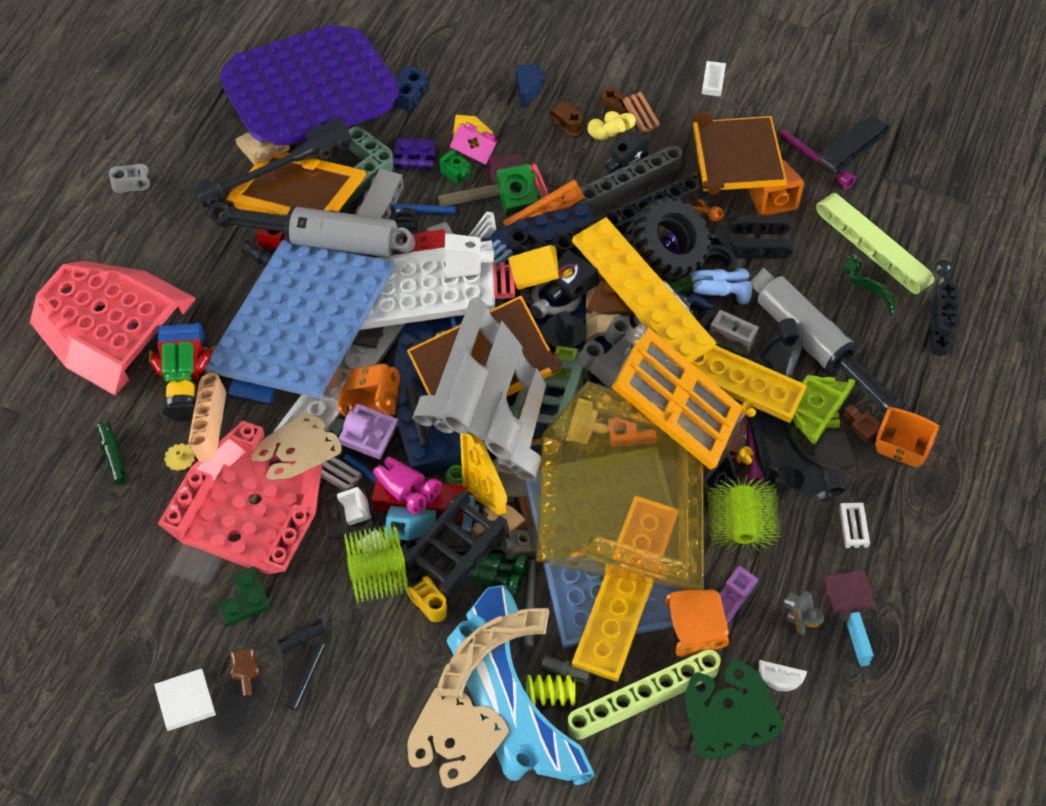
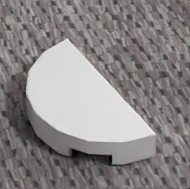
M759 660V674L769 687L777 691L796 689L803 683L807 671Z

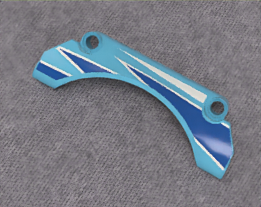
M507 585L487 588L466 614L469 621L461 622L449 635L447 643L453 656L459 645L476 629L499 616L503 617L517 612V605L508 591ZM509 641L490 651L474 668L467 680L466 686L475 707L486 706L501 716L508 726L509 733L495 750L504 775L512 781H517L528 770L535 769L539 775L567 781L572 780L575 785L591 780L595 774L583 748L555 728L539 712L524 691L513 666ZM480 714V716L482 717V721L489 718L488 716L484 717L483 714ZM495 723V731H501L502 729L498 728V724Z

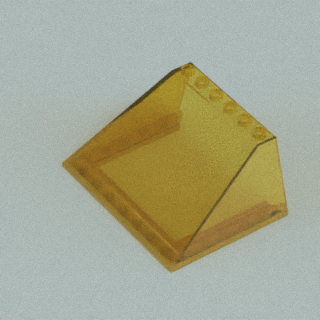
M588 381L542 434L536 561L566 569L673 588L704 590L703 463L618 392ZM655 405L662 412L664 411L665 408ZM680 414L677 424L703 445V429L686 415Z

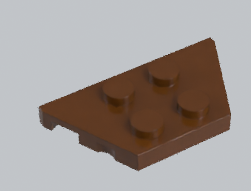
M603 277L585 311L587 314L597 311L605 312L608 315L620 314L623 316H632L634 313Z

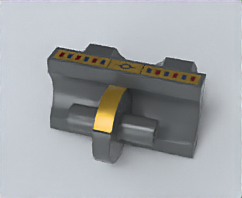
M804 591L801 596L791 592L785 599V607L790 609L787 615L788 621L796 625L798 634L804 635L807 626L818 627L823 623L824 614L820 609L814 608L810 592Z

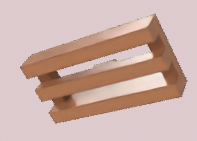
M641 91L636 95H631L629 98H624L623 103L629 113L634 115L635 123L642 134L660 125ZM631 102L634 103L636 109L638 110V113L636 112ZM640 117L643 119L647 127L644 126Z

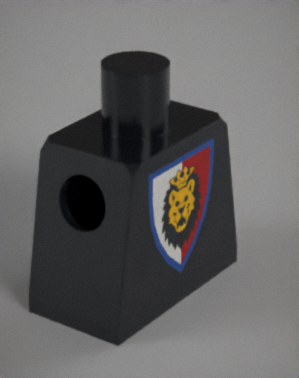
M567 250L558 261L559 278L550 281L551 288L546 293L553 301H556L562 295L570 301H575L600 283L598 270Z

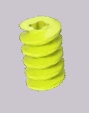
M527 675L526 694L534 705L540 699L542 706H545L547 699H550L551 705L555 706L557 699H559L561 705L565 706L567 699H569L571 706H575V680L572 682L570 675H566L564 682H562L561 676L557 675L553 682L551 676L547 675L545 682H543L541 675H537L535 682H533L531 675Z

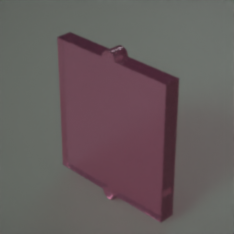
M505 154L504 156H490L491 184H497V170L523 165V155Z
M865 571L824 577L828 590L827 597L830 598L834 613L873 608L875 606L871 594L872 587L868 584Z

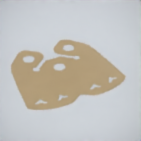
M303 413L263 439L257 445L251 459L253 461L269 460L274 454L275 445L281 443L276 455L281 461H296V463L293 465L291 463L273 464L269 468L266 478L270 480L288 479L341 453V443L334 433L324 431L325 423L320 418L312 414ZM295 448L292 454H286L287 449ZM268 450V454L265 456L259 455L260 451ZM283 468L284 471L281 474L277 475L274 473L276 469Z
M435 688L410 733L407 744L408 759L412 767L426 766L432 762L433 752L428 741L429 736L434 737L435 750L443 757L452 759L465 755L466 759L464 761L458 760L444 763L440 768L439 774L443 786L452 788L470 781L480 771L507 736L509 730L500 715L486 706L474 707L469 696L463 693L462 698H458L459 702H463L464 705H456V697H446L442 700V697L436 694L437 688ZM480 714H483L484 717L488 716L489 718L482 721V717L480 716ZM495 723L498 724V728L502 729L501 731H495ZM448 738L455 740L453 748L448 749L445 747V741ZM420 748L424 749L426 752L425 757L417 759L415 756L416 751ZM452 768L458 770V776L455 779L448 777V771Z

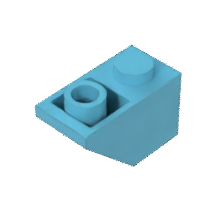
M390 506L386 517L387 533H390L388 531L390 529L388 526L390 525L392 529L390 531L393 535H395L393 527L397 529V536L400 540H412L423 537L436 522V510L424 509L419 514H412L408 511L407 507Z

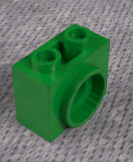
M529 164L497 170L496 181L505 215L517 213L541 199L539 189H535L534 182H536L535 173L533 170H530ZM516 187L520 192L514 193L510 188Z

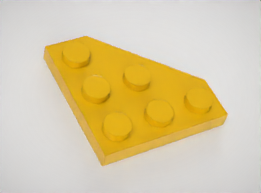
M470 432L467 434L460 433L463 486L468 489V495H474L475 500L497 515L506 513L507 495L483 440Z

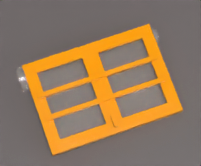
M640 323L627 339L634 347L612 388L712 470L717 466L734 426L744 417V414L741 412L743 407L648 326Z

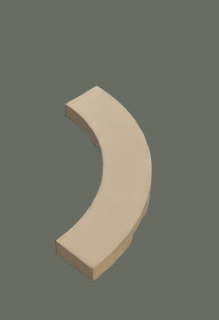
M548 608L518 610L516 613L503 617L499 616L476 629L459 645L449 664H446L439 680L436 694L438 696L462 698L464 688L472 671L490 651L517 637L546 634L549 616Z

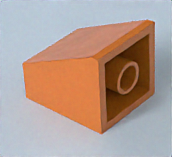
M782 160L787 186L747 188L759 215H772L796 210L799 207L804 181L785 160Z

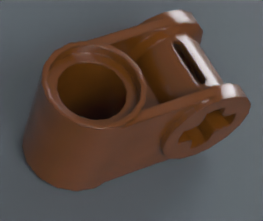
M564 101L549 111L552 122L558 125L568 136L578 137L583 134V126L581 125L583 115L570 102Z

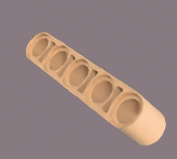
M215 372L205 374L199 381L190 430L189 445L200 462H207L213 459L218 449L227 392L218 374Z

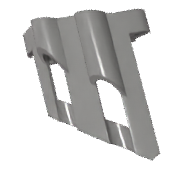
M477 297L469 301L435 396L420 397L413 420L423 426H431L433 424L444 433L456 431L461 434H467L470 432L484 440L486 447L496 455L495 470L503 474L515 473L518 478L525 481H535L542 457L530 449L546 383L538 369L533 368L525 359L522 353L523 347L503 321H501V324L497 323L490 315L487 305ZM479 329L487 341L493 345L486 366L479 364L471 355ZM514 373L520 383L528 390L518 419L511 413L506 400Z

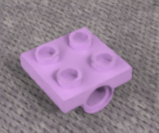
M356 404L354 410L348 413L343 431L338 439L343 446L381 459L398 425V419Z

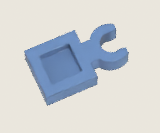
M469 495L471 502L468 505L479 512L480 505H476L475 496ZM464 513L462 528L472 535L474 520Z

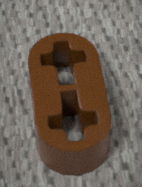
M607 88L602 92V104L617 112L619 115L629 113L623 103L624 98L628 96L614 88Z

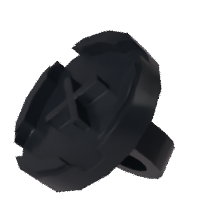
M565 310L546 321L543 327V338L548 347L553 351L556 350L557 346L579 349L584 344L586 328L578 317L569 314Z

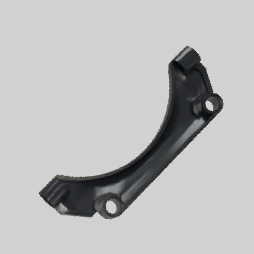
M787 318L778 323L779 331L758 351L757 357L740 356L793 379L803 342L796 320ZM751 407L754 408L756 414L753 417H748V421L763 471L764 482L768 486L782 491L793 488L796 494L823 501H829L846 491L840 467L820 461L805 447L797 433L793 419L789 423L755 407Z

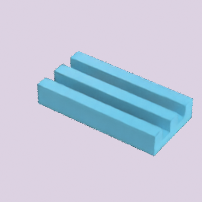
M851 613L847 622L849 634L861 667L868 666L870 664L869 661L872 660L873 652L860 613Z

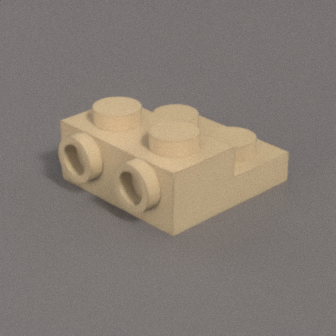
M249 133L236 138L238 147L254 165L266 161L277 153L290 150L289 145H274L273 142L268 141L264 143L259 142Z

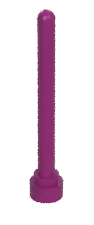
M785 129L779 131V135L816 163L818 162L819 154ZM841 171L835 175L839 185L844 189L850 188L856 179V176L849 171Z
M745 415V418H747V447H750L754 455H750L752 462L749 464L750 468L746 473V480L749 486H753L756 483V486H760L765 483L764 475L758 466L754 439L748 417Z

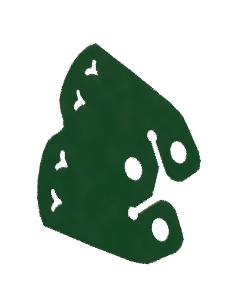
M732 660L724 676L728 683L742 689L746 688L747 694H743L741 691L731 687L717 691L709 707H706L704 702L708 700L715 687L714 680L700 672L694 673L690 678L684 695L685 706L697 754L700 757L719 759L735 754L743 744L752 747L763 745L778 736L784 728L783 721L763 679L755 669L742 661ZM736 669H741L744 672V677L740 680L736 679L733 675ZM702 681L706 684L704 692L697 691V682ZM725 698H731L733 700V706L731 708H725L723 706V700ZM770 724L773 725V726L776 725L777 727H776V728H772V731L769 732V728H770L769 725H770ZM755 732L761 735V737L751 738ZM725 742L732 744V746H727L726 749H723ZM710 745L714 751H705V749Z

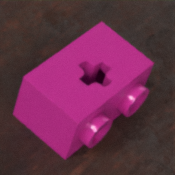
M461 123L450 147L486 165L497 143V140L494 139L495 136L486 131L484 133L477 131V127L471 123ZM474 137L478 138L477 142L480 144H476L475 147L471 145L472 141L469 140H473Z

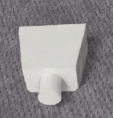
M445 234L446 278L478 275L481 273V262H494V249H481V239L479 237Z

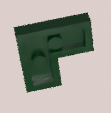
M254 566L232 575L239 595L217 603L227 627L271 609L270 602Z

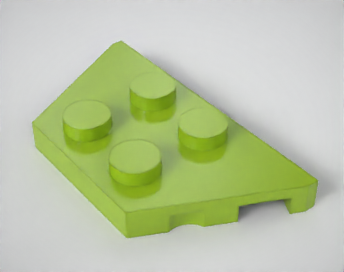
M807 375L802 383L808 386L792 419L812 444L815 445L855 386V380L849 379L848 382L835 381L833 377L820 378Z

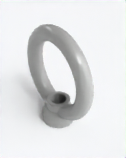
M550 281L532 286L530 294L533 304L530 306V311L538 319H542L546 314L556 315L565 310L570 313L579 306L582 299L581 296L565 306L552 307L545 299L540 300L539 291L544 286L549 285Z

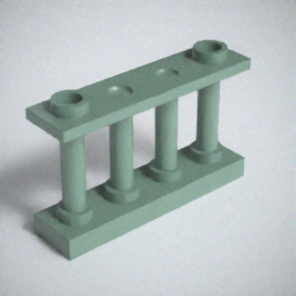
M578 352L576 360H561L562 365L559 368L570 370V378L561 379L549 376L544 379L546 385L561 387L565 390L564 395L560 397L543 395V404L558 406L559 410L553 416L539 413L537 422L552 425L556 437L565 438L577 398L580 395L588 369H584L578 363L580 352ZM526 388L518 392L514 406L510 407V411L516 419L519 418L528 392Z

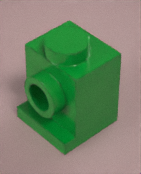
M452 149L440 158V173L458 185L463 180H467L471 175V163L457 154V150Z

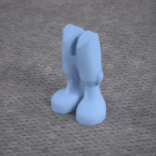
M738 268L734 272H727L722 269L693 271L690 274L691 280L694 283L695 293L720 296L735 293L737 302L742 305H747L751 299L752 283L748 281L749 272L744 268Z

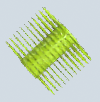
M742 480V485L729 489L731 491L724 493L729 496L722 494L712 496L717 498L718 501L714 499L710 501L714 503L709 504H716L718 506L708 508L722 509L716 510L719 512L712 513L715 517L711 518L714 520H710L719 523L709 525L719 526L722 525L720 522H723V526L717 527L720 529H715L713 532L726 530L725 532L718 533H726V535L715 534L710 536H729L726 538L733 540L731 541L732 543L735 541L738 545L745 544V548L746 544L756 542L757 538L764 540L765 538L763 537H781L759 534L765 531L774 532L775 530L770 528H775L778 525L771 524V522H780L769 520L772 519L769 517L776 516L770 513L778 511L773 510L778 508L769 507V505L778 504L767 503L770 502L767 500L775 499L769 495L765 496V494L773 495L772 492L759 493L762 492V487L754 490L757 487L745 486Z
M390 525L388 526L390 528L388 529L389 534L383 528L384 537L379 530V539L375 528L374 538L370 529L369 540L364 529L365 546L363 536L360 533L361 531H359L361 547L356 534L354 538L356 540V550L351 533H349L352 555L345 533L348 570L354 586L353 589L357 603L359 601L358 589L361 600L364 602L362 584L367 601V589H369L371 599L373 600L372 584L377 599V587H379L382 596V589L384 587L385 594L388 597V584L392 595V587L398 593L397 583L402 590L401 586L403 585L404 589L408 591L406 588L408 585L406 584L407 577H405L406 570L403 551L400 546V538L397 536L398 531L395 527H393L395 535L390 531L392 530Z

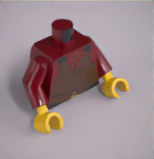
M745 400L741 406L743 408L725 446V449H728L734 465L743 466V462L749 465L752 462L750 455H754L751 448L746 446L747 418H745V415L753 417L756 414L754 408H751V400ZM716 419L710 422V426L719 432L722 424ZM705 431L703 436L695 438L713 444L715 441Z

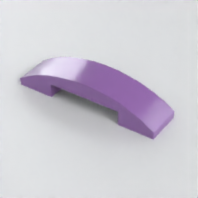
M740 566L725 583V587L719 593L727 624L737 613L758 582L757 577Z

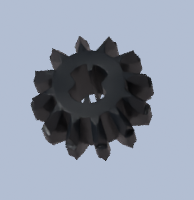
M409 207L397 209L394 220L397 228H405L411 234L418 233L419 223L416 210Z

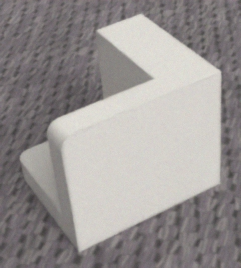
M358 487L337 494L338 500L344 506L346 521L349 525L371 519L368 499Z

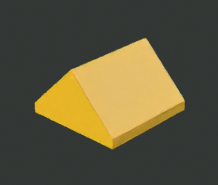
M548 245L508 257L517 290L559 278L557 249L555 246Z

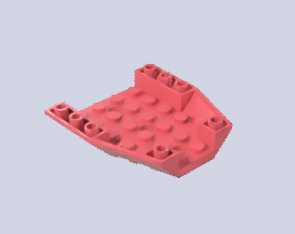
M78 261L63 264L37 293L30 324L65 368L116 396L129 381L125 370L159 330V325H163L174 311L183 315L194 302L195 297L146 271L89 261ZM72 288L69 293H63L64 289ZM105 305L102 311H95L98 306ZM132 324H139L134 330L128 329Z
M242 421L218 442L217 453L213 459L207 462H200L198 460L189 469L158 524L187 546L247 568L254 566L256 571L266 575L284 572L316 514L323 463L288 479L270 480L266 478L272 462L280 461L281 463H291L293 465L296 461L280 460L276 453L281 443L275 445L274 454L269 460L253 461L251 459L257 445L266 437L263 427ZM295 448L287 449L286 454H292ZM268 450L260 451L259 455L265 456L268 454ZM278 468L274 473L277 475L281 474L284 469ZM253 494H257L262 499L258 504H251L248 500L252 498ZM234 534L241 536L236 542L229 541L230 536Z

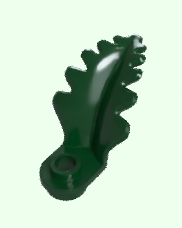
M857 255L847 257L845 264L846 272L850 274L853 285L876 292L886 302L889 314L894 315L896 300L893 298L895 295L889 291L890 288L878 280L859 277V271H861L862 267L861 259H858Z

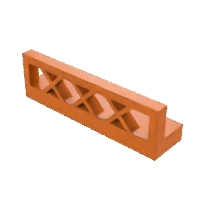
M572 180L507 218L503 223L505 226H508L520 219H530V217L569 208L585 197L577 182Z

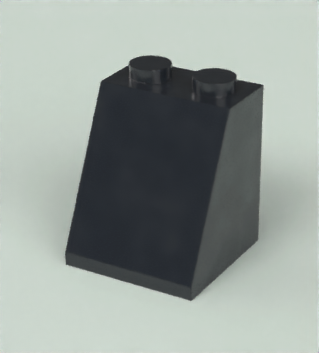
M696 439L709 451L711 450L713 444ZM679 443L661 463L666 482L707 509H715L708 507L718 506L716 504H709L714 503L710 502L714 499L718 501L717 498L712 496L720 494L728 496V494H724L726 492L722 491L721 488L731 489L739 482L731 454L725 448L717 466L712 470Z

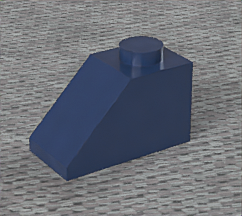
M539 64L516 65V83L520 107H525L541 92V83H545L544 71L540 72Z

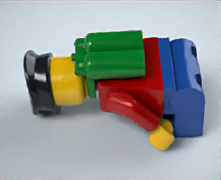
M200 323L174 324L172 326L159 325V342H157L159 353L149 350V362L160 376H164L166 382H169L166 386V398L164 399L162 412L166 417L175 421H190L193 419L196 403L195 385L192 381L198 380L199 374L205 370L216 345L211 349L206 347V336Z

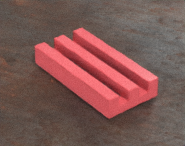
M493 262L495 299L515 298L514 277L510 263L505 265V262H500V265H496V262ZM497 271H501L502 293H497ZM505 271H509L510 293H506Z

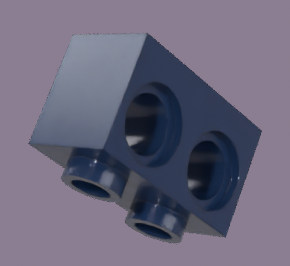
M406 65L396 78L399 97L395 99L393 106L411 111L413 106L418 104L422 93L427 91L429 81H427V72Z

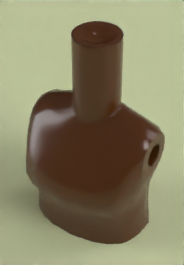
M255 649L231 652V677L233 680L241 681L243 696H251V679L259 675Z

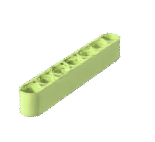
M831 193L817 203V212L823 219L910 292L919 294L934 282V276L929 269L838 194Z
M713 650L702 651L574 710L568 717V734L573 739H584L685 692L691 677L683 676L681 674L683 672H689L692 675L700 672L713 679L718 673L720 665L719 655ZM709 662L713 667H706L703 663ZM699 681V682H697L696 686H698V685H700V684H702V683H704V682ZM668 682L671 686L663 687L660 683ZM643 691L647 692L650 696L642 697L638 693ZM621 701L626 702L628 706L620 707L617 703ZM601 711L607 716L601 718L596 716L595 713ZM582 722L585 726L577 728L573 723Z

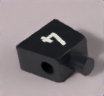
M634 126L630 128L610 147L611 159L604 164L606 170L609 173H613L617 169L620 170L647 157V137Z

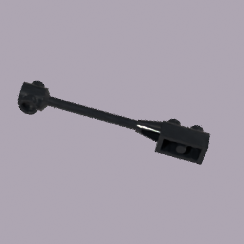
M339 117L304 133L307 141L292 151L291 154L222 185L215 181L212 182L210 179L201 180L197 185L196 192L204 208H210L212 204L223 200L224 192L291 162L318 157L326 159L330 157L333 150L338 148L342 151L348 149L353 141L343 119Z

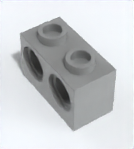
M720 310L711 323L709 335L718 345L740 355L748 356L756 343L759 327Z

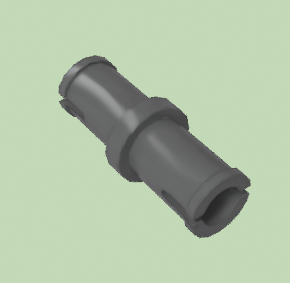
M545 655L541 664V670L560 675L562 679H565L566 675H570L572 680L584 683L585 685L588 684L591 677L589 671L573 667L572 661L569 660L564 662Z

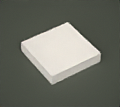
M202 669L154 684L167 731L216 715Z

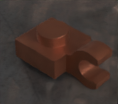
M849 405L844 410L845 413L842 417L847 422L852 423L850 429L863 441L867 442L879 432L881 424L867 411L861 414L853 405Z

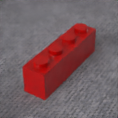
M376 478L372 497L373 511L388 513L390 506L407 507L406 501L399 502ZM442 484L436 499L431 504L426 502L425 509L436 510V519H439L450 506L453 497L459 495L463 490L468 493V489L459 484ZM461 512L454 521L463 522L464 513Z

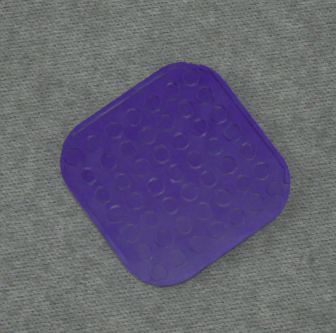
M332 24L326 25L323 28L309 30L306 33L294 35L287 39L274 41L261 47H255L245 52L236 53L223 66L220 74L222 87L249 134L259 142L264 143L268 141L273 142L274 145H290L305 141L307 139L304 133L339 117L343 119L346 127L375 118L391 109L393 102L399 97L397 80L368 38L358 29L334 26Z

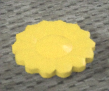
M181 443L170 447L168 452L165 453L166 457L164 460L166 466L170 467L171 470L181 471L192 466L196 455L192 448H190V445Z

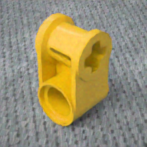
M424 576L423 581L413 588H407V594L412 602L422 610L430 621L441 622L446 618V598L428 576ZM434 606H441L438 609H432Z

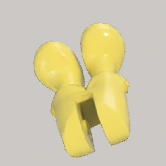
M610 111L605 114L604 123L599 119H592L589 121L587 129L593 138L605 140L609 136L613 137L617 133L632 128L635 125L636 119L630 113L619 115L615 111Z

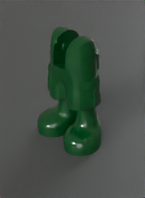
M465 550L462 555H466L468 551ZM489 553L468 579L476 580V582L490 587L496 584L507 585L511 595L517 596L521 590L522 579H524L526 574L528 555L520 554L514 562H505L501 555ZM501 571L511 574V576H504L498 573Z

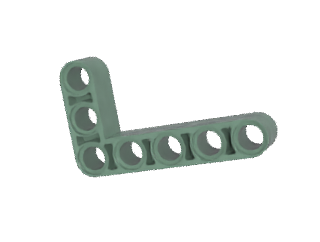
M352 127L348 130L353 141L350 143L349 150L363 160L354 168L364 170L366 177L338 212L370 189L373 176L377 175L379 169L392 172L394 168L392 151L361 127Z

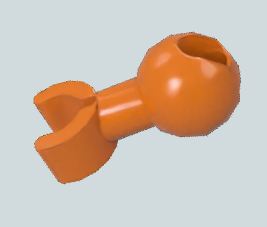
M700 199L697 200V207L692 206L693 210L696 209L700 213L699 215H708L709 220L712 222H719L724 216L723 210L720 207H707L704 201Z

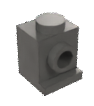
M536 528L508 531L501 543L507 560H516L520 554H526L528 559H533L540 550Z

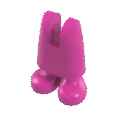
M390 456L384 460L389 471L381 465L373 470L379 482L399 502H407V509L412 514H419L424 511L426 502L431 504L442 488V483L436 478L423 483L425 480L424 475Z

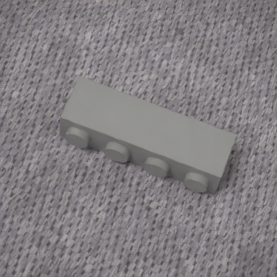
M379 169L377 175L373 176L369 191L365 192L363 203L361 206H358L356 215L389 219L394 204H396L403 190L402 174Z

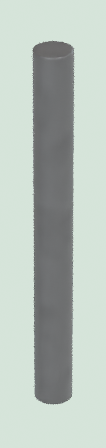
M534 559L528 560L525 609L535 608L537 561ZM534 634L524 636V648H533Z

